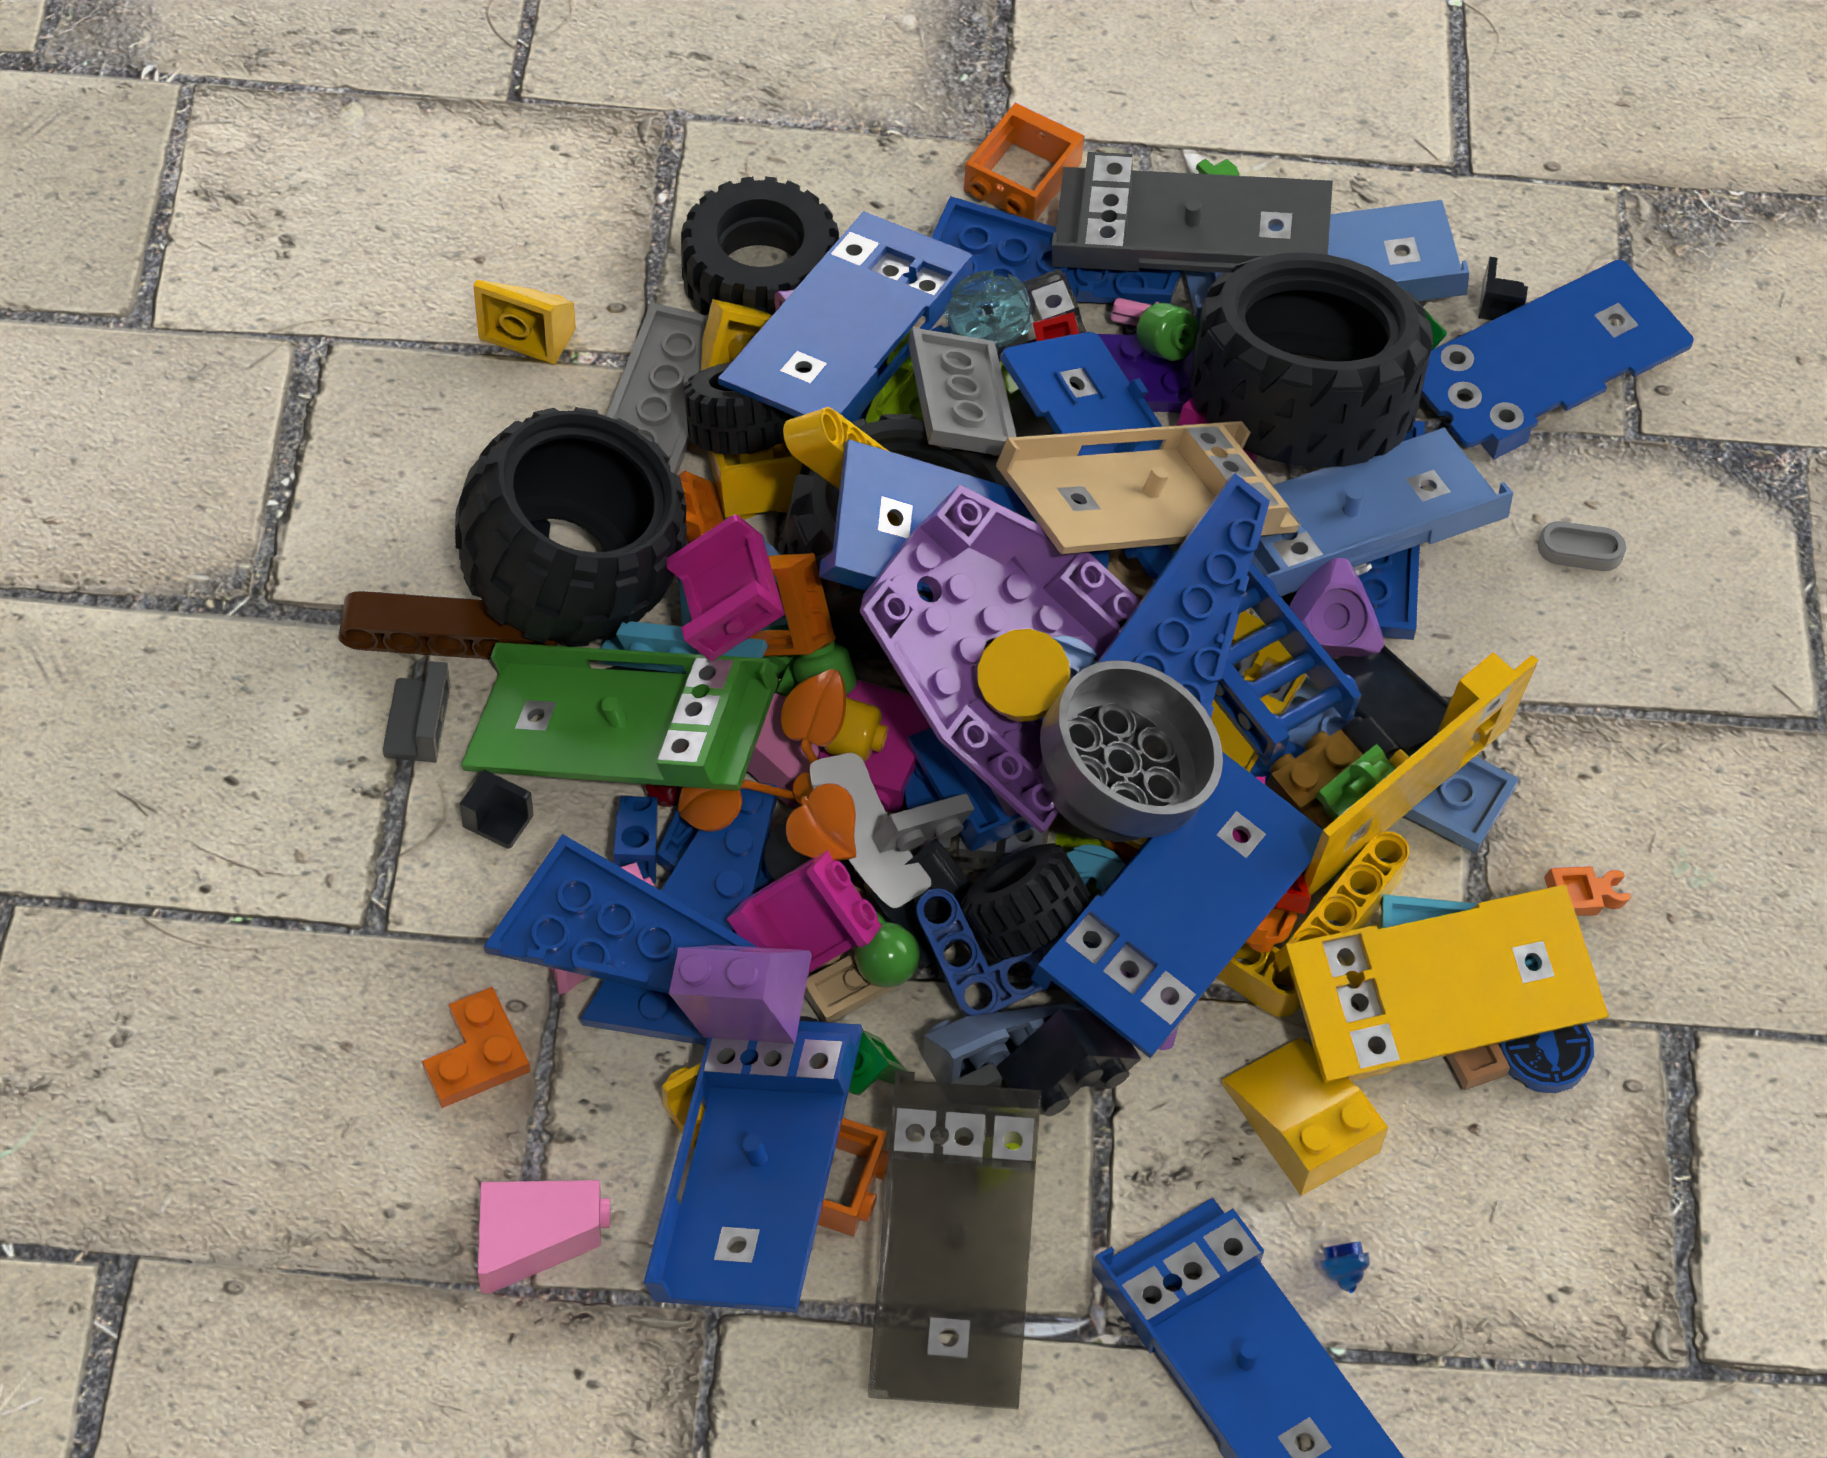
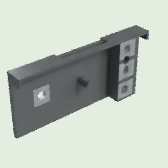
M1088 152L1086 168H1063L1056 233L1053 232L1052 267L1139 271V268L1232 273L1235 265L1257 257L1303 252L1328 255L1333 181L1133 170V154ZM1273 224H1278L1282 226L1283 229L1280 231H1272L1268 227Z

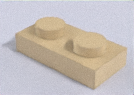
M855 953L808 977L804 995L821 1021L832 1023L899 986L883 988L869 983L861 976L855 962Z

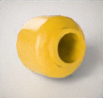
M846 697V712L842 728L832 743L824 746L827 753L834 756L855 753L866 762L873 751L882 752L889 727L881 724L882 713L878 707Z

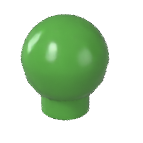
M876 912L882 927L869 944L862 948H859L857 945L855 946V962L861 976L869 983L883 988L896 987L905 983L915 973L920 959L919 946L913 934L903 926L886 922L880 913Z

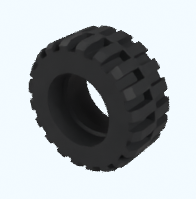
M752 176L741 178L740 183L733 184L732 181L721 184L718 186L717 192L710 190L699 199L700 205L696 203L692 206L687 214V221L682 226L681 265L684 289L688 298L693 301V306L703 315L709 313L712 299L754 308L773 315L776 312L774 294L779 291L795 290L839 240V230L837 223L833 220V214L824 203L819 204V198L809 190L805 192L800 191L798 184L788 180L784 184L777 182L775 177L765 176V180H754ZM766 245L781 249L792 257L777 265L755 267L739 263L730 258L729 255L744 247Z

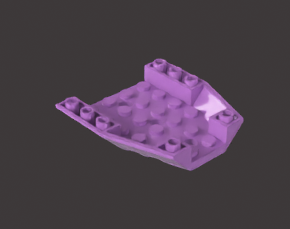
M959 485L909 535L863 595L860 613L939 741L1041 834L1045 832L1059 811L1051 801L1042 778L1041 766L1043 757L1040 735L1043 722L1040 719L1023 722L1007 719L1006 716L999 714L997 711L995 712L987 705L978 686L977 670L985 644H991L995 638L1011 630L1034 629L1047 633L1052 638L1070 636L1083 641L1097 654L1093 659L1098 662L1138 606L1140 600L1089 552L1060 554L1039 524ZM918 582H923L931 588L933 592L932 603L926 602L919 596L917 591Z

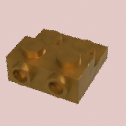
M1341 729L1331 736L1326 731L1319 732L1305 745L1304 749L1306 752L1297 758H1294L1291 753L1279 758L1270 768L1272 774L1267 783V787L1323 830L1333 821L1323 811V804L1315 797L1316 794L1363 755Z

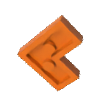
M493 986L449 1004L451 1017L464 1044L422 1061L425 1074L441 1108L530 1072V1063Z

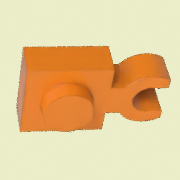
M1592 866L1551 868L1544 876L1547 888L1567 885L1576 916L1598 915L1604 907L1620 909L1631 899L1630 893H1617L1611 887L1617 886L1625 877L1622 871L1611 870L1605 873L1602 878H1596Z

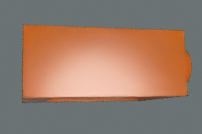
M1015 102L966 162L964 191L1009 214L1036 221L1060 191L1063 168L1078 167L1081 164L1085 136ZM1012 144L1055 164L1034 191L992 171Z
M814 553L768 556L773 575L776 576L789 630L758 631L749 638L766 641L768 647L763 656L811 654L835 639Z
M842 1118L836 1149L867 1158L849 1207L823 1199L818 1225L855 1237L860 1221L869 1222L877 1199V1194L871 1193L876 1178L885 1180L893 1156V1152L886 1151L888 1132Z

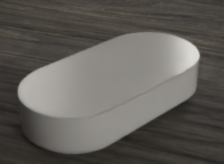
M1556 521L1547 524L1543 528L1538 541V550L1544 559L1553 564L1610 571L1621 564L1626 552V542L1617 531L1610 528Z

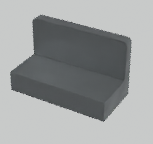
M430 661L426 680L398 678L396 680L383 745V755L385 758L437 763L451 689L448 663Z

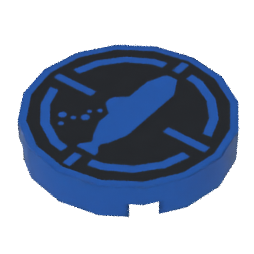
M1586 1024L1499 1043V1047L1510 1066L1508 1074L1515 1080L1518 1078L1526 1083L1527 1088L1542 1093H1559L1572 1089L1587 1074L1594 1057V1039Z

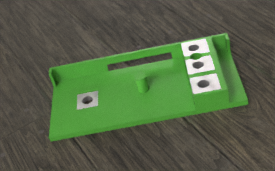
M496 643L490 657L499 675L461 766L464 771L473 772L487 770L491 773L740 791L779 681L769 658L719 656L711 661L701 654ZM588 660L683 665L687 674L591 668ZM544 714L540 721L530 722L535 715Z

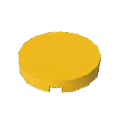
M1034 629L1011 630L995 638L983 651L977 667L978 686L987 705L995 712L997 711L999 714L1006 716L1007 719L1017 722L1036 721L1045 717L1050 706L1071 680L1070 663L1062 646L1047 633Z

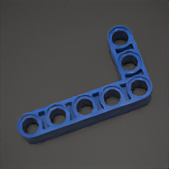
M938 888L928 890L921 896L916 906L915 916L920 930L958 1009L963 1015L973 1016L996 1013L1045 990L1035 981L1027 989L1014 988L1008 981V970L1013 965L1022 964L1027 966L1033 975L1038 964L1065 933L1033 952L1002 960L989 967L961 907L952 893ZM931 900H942L949 906L950 917L946 922L934 924L925 917L924 906ZM1083 941L1087 947L1095 948L1092 943ZM952 942L965 944L971 954L970 961L961 967L952 966L945 959V947ZM1052 981L1049 987L1055 985L1056 983ZM979 984L988 989L991 996L988 1007L976 1010L968 1006L964 995L965 990L969 986Z

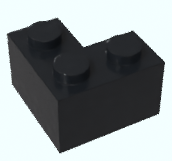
M1059 1009L996 1068L1023 1114L1053 1116L1068 1107L1070 1104L1069 1098L1081 1087H1105V1089H1111L1123 1083L1129 1077L1128 1071L1141 1060V1057L1129 1041L1092 1012Z

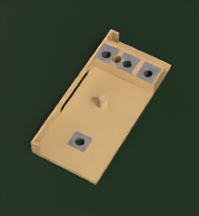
M1242 421L1007 438L996 463L998 470L1060 554L1183 543L1225 482L1234 473L1270 500L1261 536L1297 532L1300 526L1289 513V506L1243 450L1250 431ZM1163 440L1159 450L1077 456L1082 445ZM1073 500H1077V501L1081 502L1082 504H1078V503L1074 502Z

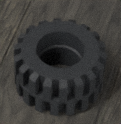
M732 362L715 365L699 371L697 374L692 375L688 382L684 384L689 438L694 445L706 451L722 454H745L774 447L785 441L783 434L785 422L795 418L791 414L719 385V376Z
M1048 843L1018 851L992 866L969 888L964 895V899L961 901V907L989 954L996 959H1009L1033 952L1065 933L1088 907L1091 901V894L1062 846L1056 845V843Z

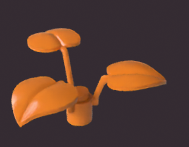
M830 669L803 681L789 693L782 707L781 724L783 732L792 740H802L801 749L810 764L818 760L811 744L813 743L821 747L831 744L839 734L844 722L846 689L840 671ZM810 771L802 773L796 778L792 791L750 780H743L740 790L750 789L787 798L802 805L789 815L786 823L788 842L797 852L807 857L815 858L828 850L835 861L856 858L854 838L855 804L847 789L838 784L830 783L813 789ZM682 787L678 803L679 816L698 830L705 832L722 830L729 826L739 814L742 806V794L740 791Z

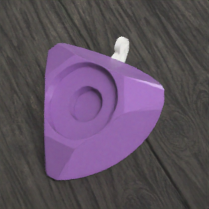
M1335 558L1327 562L1303 583L1289 605L1290 609L1330 657L1375 655L1384 647V638L1377 617L1358 575L1366 573L1372 568L1371 563L1353 567L1346 558Z

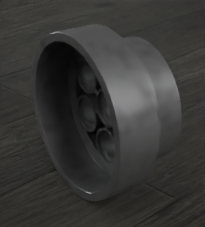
M1105 661L1084 668L1070 680L1050 706L1041 727L1042 778L1051 801L1070 823L1085 833L1103 840L1127 842L1139 838L1163 836L1174 832L1186 824L1210 797L1221 777L1223 767L1221 742L1207 711L1191 692L1176 680L1161 671L1143 664L1130 661Z

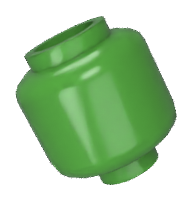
M1156 303L1148 307L1139 319L1137 325L1139 345L1147 354L1168 361L1182 360L1195 349L1199 328L1198 321L1190 310L1169 303Z
M834 640L811 654L799 655L793 663L797 685L830 669L840 671L845 683L846 695L851 693L857 685V678L848 649L842 645H835Z

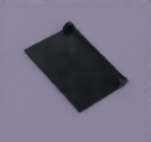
M1385 645L1375 655L1360 657L1345 655L1333 660L1344 674L1350 675L1355 680L1359 692L1362 694L1356 710L1364 718L1372 717L1401 750L1406 751L1424 744L1437 734L1449 703Z

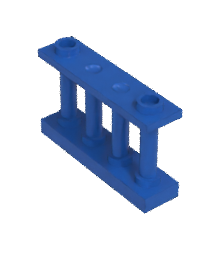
M1252 563L1247 574L1249 581L1246 592L1241 596L1237 614L1252 607L1266 624V627L1231 645L1223 676L1218 681L1213 700L1268 767L1283 756L1290 738L1288 734L1290 730L1331 707H1334L1344 721L1347 722L1353 718L1362 694L1359 692L1355 680L1350 675L1343 673L1277 593L1273 581L1268 576L1262 575ZM1277 640L1293 657V660L1252 683L1248 680L1245 681L1233 666ZM1305 673L1321 691L1319 694L1280 716L1272 714L1260 699Z

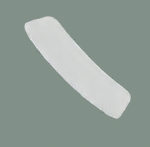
M845 753L822 758L811 763L810 777L813 789L823 784H838L847 789L853 798L856 812L854 838L857 856L856 858L849 859V861L867 885L884 903L892 908H898L927 891L931 886V878L919 863L904 865L913 857L910 851L901 852L899 848L881 853L873 839L874 834L888 818V815L880 802L863 759L855 753Z

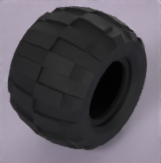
M575 407L574 411H559L555 408H549L533 412L532 417L526 418L523 422H513L493 438L480 453L479 459L468 472L456 508L455 543L456 549H459L460 568L464 574L463 578L472 596L481 597L488 607L486 612L503 626L508 624L523 632V637L544 644L546 640L564 642L567 647L589 646V643L596 641L598 637L606 640L616 637L622 622L626 624L630 621L639 622L647 612H650L662 600L675 577V574L667 569L666 558L686 545L687 524L685 523L687 505L680 476L672 473L670 470L671 467L668 464L670 458L656 442H650L637 432L639 428L620 418L616 420L598 414L597 410ZM541 519H558L574 523L594 536L604 552L580 551L560 545L544 536L530 522Z

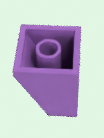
M731 945L678 948L669 994L705 1038L795 1044L812 953L810 950Z

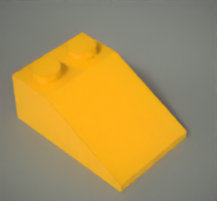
M785 441L765 450L745 454H722L707 451L713 480L725 518L736 514L742 519H748L757 513L774 510L781 513L788 512L796 475L800 474L802 462L790 453Z
M1301 1037L1223 1078L1221 1082L1301 1196L1381 1151L1389 1128L1362 1090L1348 1078L1324 1083L1314 1048Z

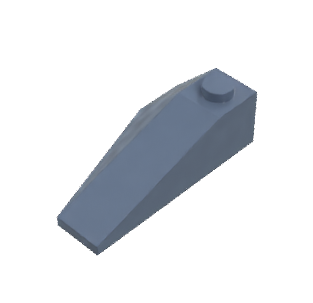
M1080 1002L966 1016L953 1023L952 1021H943L931 1028L928 1034L924 1035L922 1058L949 1102L950 1084L952 1081L992 1062L997 1067L1059 1009L1090 1010Z

